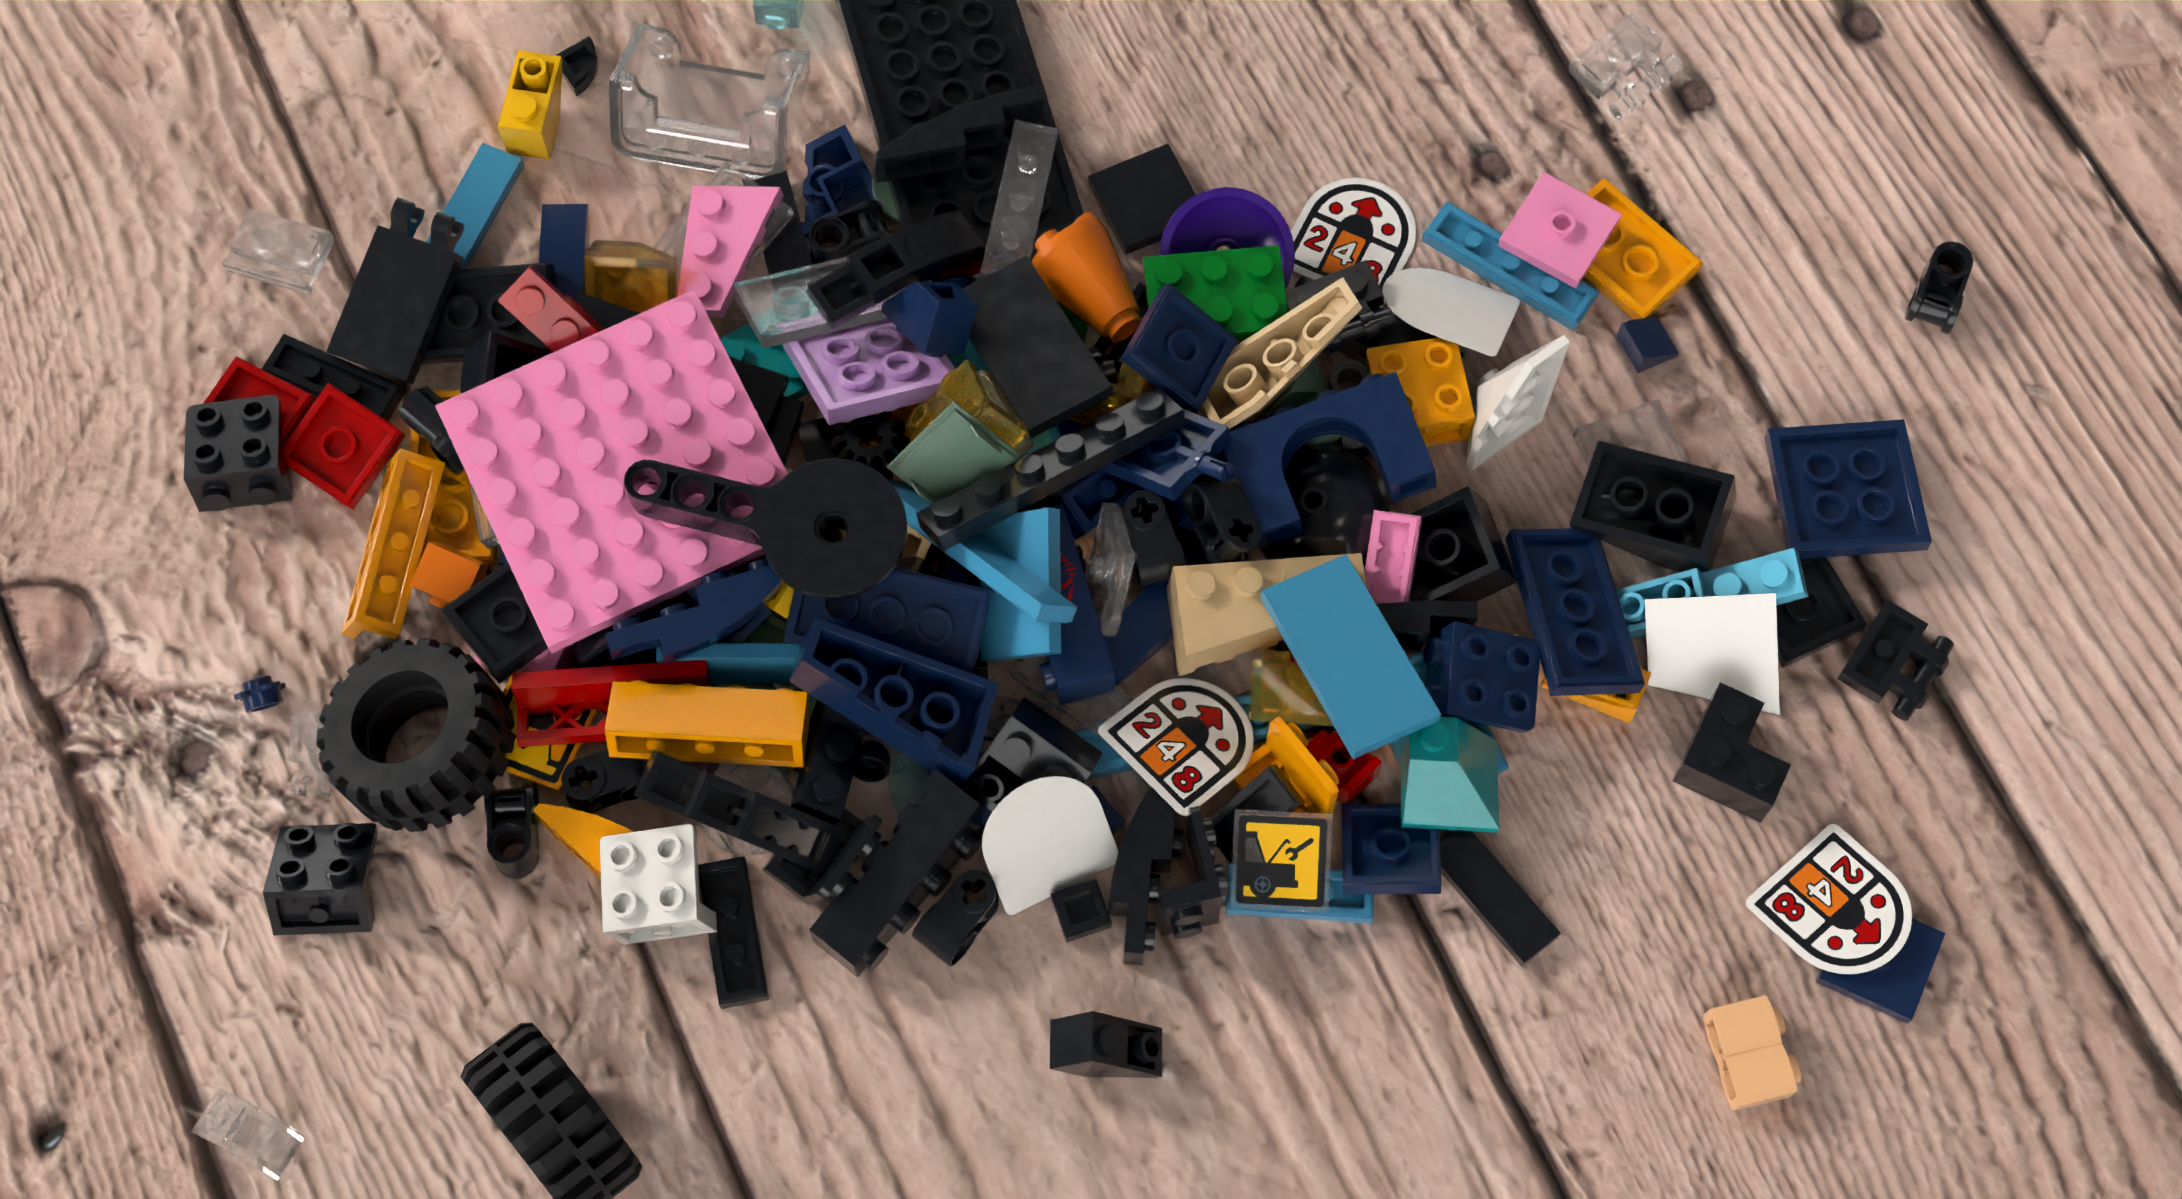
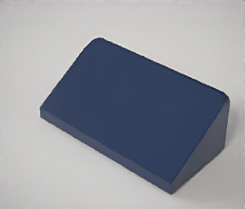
M1101 468L1080 479L1058 495L1057 499L1059 504L1064 505L1072 535L1077 540L1121 509L1130 494L1146 489L1104 472Z

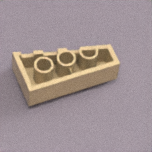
M1345 554L1173 566L1166 590L1178 677L1194 672L1197 667L1213 662L1219 664L1234 659L1235 655L1259 647L1262 650L1278 645L1279 641L1283 640V637L1260 599L1262 590ZM1347 554L1367 588L1362 554Z

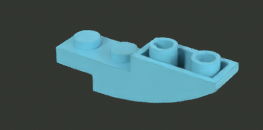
M1795 548L1703 573L1698 568L1616 590L1631 638L1646 636L1645 599L1776 593V605L1808 597L1799 553Z

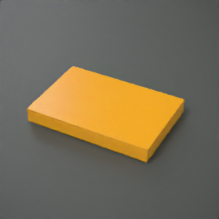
M1603 178L1586 195L1616 210L1622 216L1584 277L1632 319L1649 318L1701 270L1704 262L1609 181Z

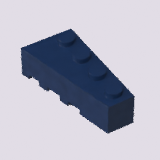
M817 617L814 618L802 639L789 682L931 772L934 769L938 770L959 788L975 770L999 686L997 682Z

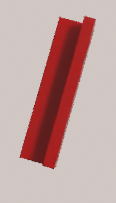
M691 660L676 661L665 665L662 662L512 673V692L517 705L516 741L518 747L606 741L604 729L613 681L631 682L641 680L652 684L671 685L692 683L698 686L712 687L707 661ZM598 709L606 715L596 726L583 727L575 721L585 710ZM550 712L558 719L547 730L529 731V714Z

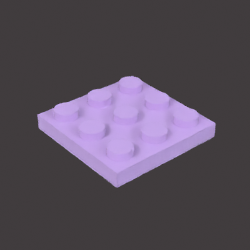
M881 309L861 313L831 330L827 322H821L782 332L783 348L829 425L850 422L856 418L885 411H894L901 407L925 401H934L942 397L961 393V377L947 355L944 354L943 357L937 358L921 353L917 349L918 346L905 334L899 332L896 329V325L881 312Z

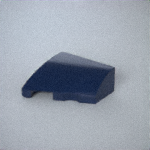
M845 124L806 144L805 164L808 167V174L803 181V197L806 199L805 222H801V230L805 234L806 239H809L810 227L816 220L850 209L863 201L875 199L872 192L873 177Z

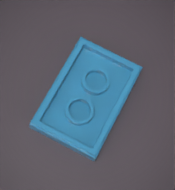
M1047 507L1018 512L980 532L982 537L1061 594L1060 509ZM980 579V587L993 589ZM993 589L981 643V661L998 662L1061 654V623L1035 621Z

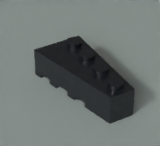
M936 769L932 771L924 782L931 790L920 804L913 805L908 802L897 816L899 821L893 830V835L895 836L890 842L886 840L878 842L869 853L861 867V871L865 873L860 881L852 877L843 891L836 898H833L809 929L813 942L857 978L866 968L869 971H873L883 961L889 951L886 944L898 931L904 934L914 925L921 914L918 907L930 894L933 897L938 896L950 882L952 874L949 871L960 858H963L965 861L970 859L982 844L983 837L980 835L983 833L980 804Z

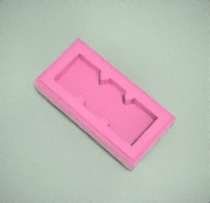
M1374 510L1364 573L1367 590L1376 604L1410 601L1422 524L1421 516Z

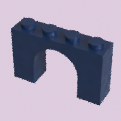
M1396 372L1387 375L1381 373L1373 374L1362 379L1357 386L1343 391L1337 389L1329 390L1318 395L1313 402L1299 407L1293 405L1281 407L1275 410L1269 418L1255 423L1249 421L1242 422L1229 430L1232 441L1222 450L1226 462L1233 465L1232 477L1238 479L1243 486L1245 498L1255 520L1260 526L1262 535L1260 542L1257 544L1259 551L1304 535L1301 520L1285 477L1288 464L1294 453L1306 442L1316 437L1343 435L1362 443L1375 458L1392 503L1437 487L1434 465Z

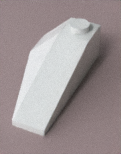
M1565 335L1514 361L1501 371L1497 368L1490 370L1477 382V391L1472 405L1475 420L1468 440L1466 465L1471 471L1542 422L1570 344Z

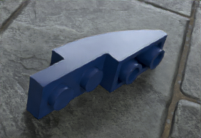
M766 558L747 565L748 571L730 576L729 571H720L707 575L701 579L702 585L694 587L696 607L689 608L688 603H679L662 609L660 611L661 617L642 622L641 617H632L613 624L614 631L605 633L611 660L659 647L664 665L690 656L715 644L744 625L778 593L785 583L774 573Z

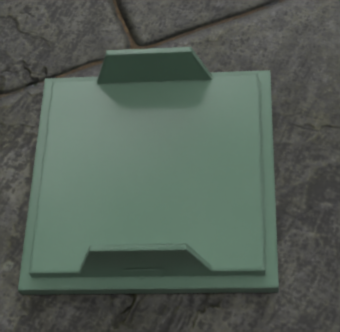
M953 401L887 465V468L913 487L920 497L933 505L938 500L960 491L980 478L1012 464L1020 456V453Z

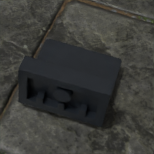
M375 823L297 825L280 828L263 889V896L274 936L372 932L375 917L368 891L367 878L378 835Z

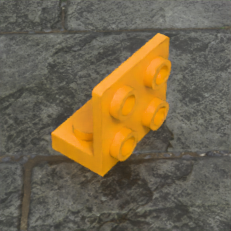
M1438 337L1367 349L1366 359L1370 375L1378 373L1387 375L1396 372L1426 447L1469 440L1475 414L1458 344Z

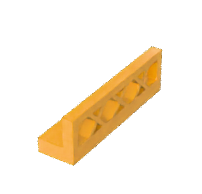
M402 448L388 462L341 635L355 639L363 630L393 639L400 635L412 591L410 583L420 561L445 462Z

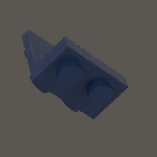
M1457 621L1450 623L1430 636L1423 652V660L1427 664L1426 683L1424 686L1439 709L1440 717H1456L1521 733L1534 728L1540 663V645L1537 641Z

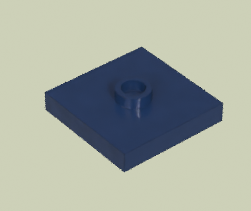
M1168 283L1160 287L1120 359L1153 386L1159 387L1181 408L1196 413L1200 410L1238 339Z
M1401 803L1342 804L1343 894H1441L1439 829L1401 827Z
M1912 918L1911 930L1904 946L1889 962L1874 970L1858 974H1838L1820 969L1816 983L1908 1024L1914 1017L1945 933Z

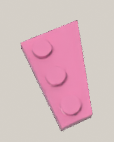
M692 186L677 297L695 289L709 318L725 317L747 272L745 266L756 243H761L767 231L765 225L773 208H778L784 196L780 187Z

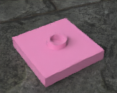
M1543 172L1500 237L1498 246L1576 289L1616 228L1622 214Z

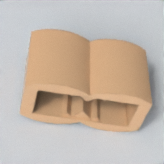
M1767 995L1712 1008L1703 1015L1707 1037L1718 1063L1721 1081L1732 1111L1789 1098L1798 1092L1796 1083L1801 1082L1799 1064L1792 1053L1787 1054L1782 1044L1781 1035H1784L1786 1031L1784 1018L1779 1007L1771 1005Z

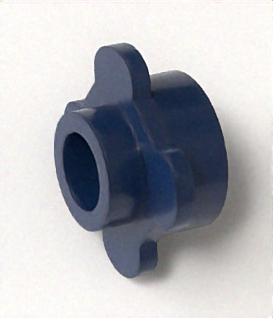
M264 676L243 683L244 691L234 695L235 700L240 699V701H243L246 713H252L283 703L284 700L280 690L285 689L286 684L280 683V681L273 682L271 676Z

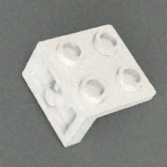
M684 824L604 836L600 839L602 923L604 934L627 945L717 932L716 912L700 903L697 832L693 825Z

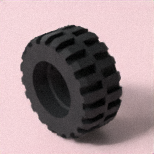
M422 638L418 639L417 645H414L409 639L393 643V648L387 651L383 647L369 653L370 659L361 665L356 662L347 670L350 675L343 683L337 681L329 694L333 698L330 705L324 704L319 721L324 725V728H318L316 746L321 750L318 759L322 770L329 776V781L364 816L372 822H379L384 828L398 831L405 827L409 832H419L427 830L428 824L431 823L436 828L452 823L451 817L459 813L464 817L476 809L473 804L481 796L487 799L496 788L493 781L497 775L503 777L509 761L505 758L506 753H512L515 742V735L510 731L514 728L515 721L513 711L507 706L508 699L470 654H465L460 647L449 642L440 644L436 639ZM448 707L446 721L440 734L426 750L403 762L386 763L389 744L395 733L407 720L427 709Z
M532 1022L518 1024L464 1066L460 1078L553 1199H612L639 1178L643 1166L637 1156L577 1076Z

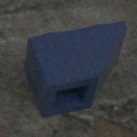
M916 281L885 301L881 312L896 325V329L899 332L905 334L918 346L917 349L921 353L939 358L943 357L945 353L964 354L978 303L957 283Z

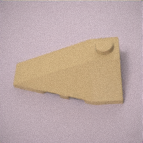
M1343 277L1233 347L1202 404L1210 420L1228 426L1229 430L1242 422H1252L1264 414L1362 309L1361 304Z

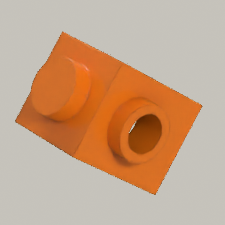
M428 542L410 586L430 594L428 602L442 609L486 578L488 575L485 574L490 564L443 543Z

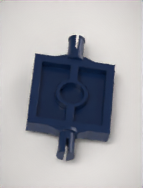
M1183 409L1185 425L1102 468V471L1175 501L1199 475L1206 474L1221 482H1227V477L1231 478L1233 465L1216 458L1232 441L1228 426Z

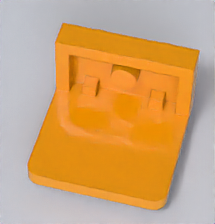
M1280 716L1270 721L1266 743L1252 753L1246 767L1231 781L1240 792L1268 766L1277 764L1305 801L1289 817L1325 819L1326 821L1332 817L1339 792L1337 787L1339 779L1331 766L1323 759L1317 762L1306 748L1308 741L1299 727L1293 722L1287 725Z

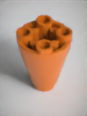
M1093 212L1082 214L1072 225L1060 232L1052 229L1037 239L1034 247L1038 252L1033 257L1031 263L1056 300L1101 335L1110 337L1115 343L1127 339L1136 332L1142 321L1138 315V304L1108 229Z

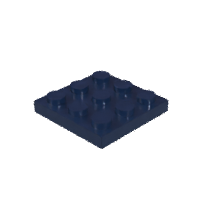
M1904 419L1770 428L1767 430L1764 440L1786 548H1795L1799 553L1800 559L1928 550L1932 540Z

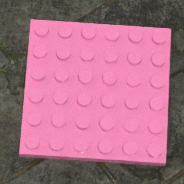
M695 289L435 405L551 653L702 584L701 579L707 575L720 571H730L765 555L762 546L638 514L631 504L624 485V476L628 468L641 460H654L758 487L775 485L788 475ZM656 482L646 483L640 487L638 493L641 495L653 494L658 490L660 484ZM703 494L691 495L686 499L684 505L689 507L701 505L707 496ZM742 505L736 507L730 516L740 519L745 518L752 513L754 508Z

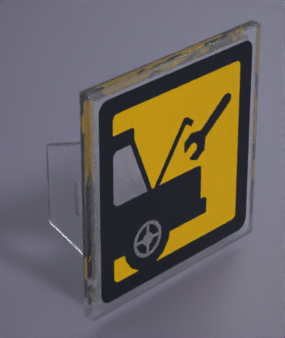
M1235 809L1230 908L1328 913L1333 814Z

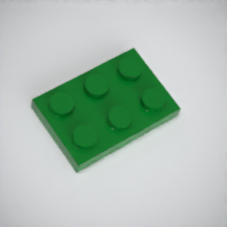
M1279 245L1143 257L1148 309L1160 287L1169 283L1238 340L1249 338L1288 313Z

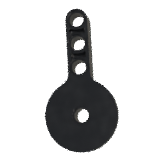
M832 458L813 461L798 467L777 484L769 487H758L654 460L635 462L628 468L624 476L627 494L638 514L762 546L770 567L784 583L802 594L815 598L841 600L859 596L871 590L885 580L894 570L903 554L907 540L906 512L894 486L880 472L853 460ZM656 482L660 484L658 490L653 494L641 495L638 493L640 487L646 483ZM703 494L707 496L701 505L695 507L684 505L686 499L691 495ZM746 505L754 508L752 513L745 518L740 519L730 516L736 507ZM832 529H842L847 532L846 536L837 542H829L821 536Z

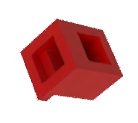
M1326 729L1321 730L1306 747L1317 762L1323 759L1336 773L1339 779L1337 784L1339 792L1336 801L1341 805L1350 804L1378 777L1382 761L1376 755L1373 757L1369 753L1352 759L1336 730L1331 734ZM1339 752L1348 762L1338 764L1332 759V754Z

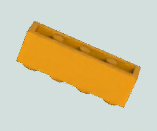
M641 680L631 682L613 681L604 729L609 757L649 759L652 751L656 750L680 761L804 768L810 722L808 693L787 688L763 690L747 689L742 686L708 687L692 683L671 685L652 684Z

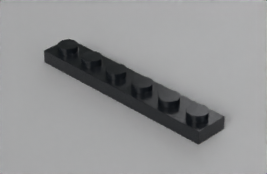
M1158 387L917 512L919 526L942 551H945L1185 425L1184 411Z

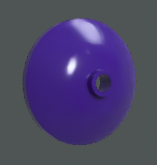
M1234 187L1209 189L1198 193L1184 202L1169 219L1163 231L1159 248V255L1216 251L1221 246H1226L1228 249L1279 245L1285 290L1291 279L1295 261L1293 237L1286 220L1278 209L1262 196Z

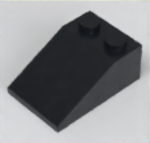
M1598 440L1570 521V527L1667 569L1683 572L1698 568L1702 573L1707 572L1713 568L1736 499L1735 475Z
M1469 486L1409 514L1422 517L1410 601L1477 602L1517 583L1514 569L1487 501Z

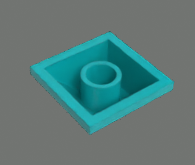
M1440 717L1438 722L1400 738L1401 827L1498 833L1497 740L1456 717Z

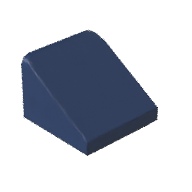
M1657 316L1629 320L1620 325L1616 337L1637 373L1678 356V351Z

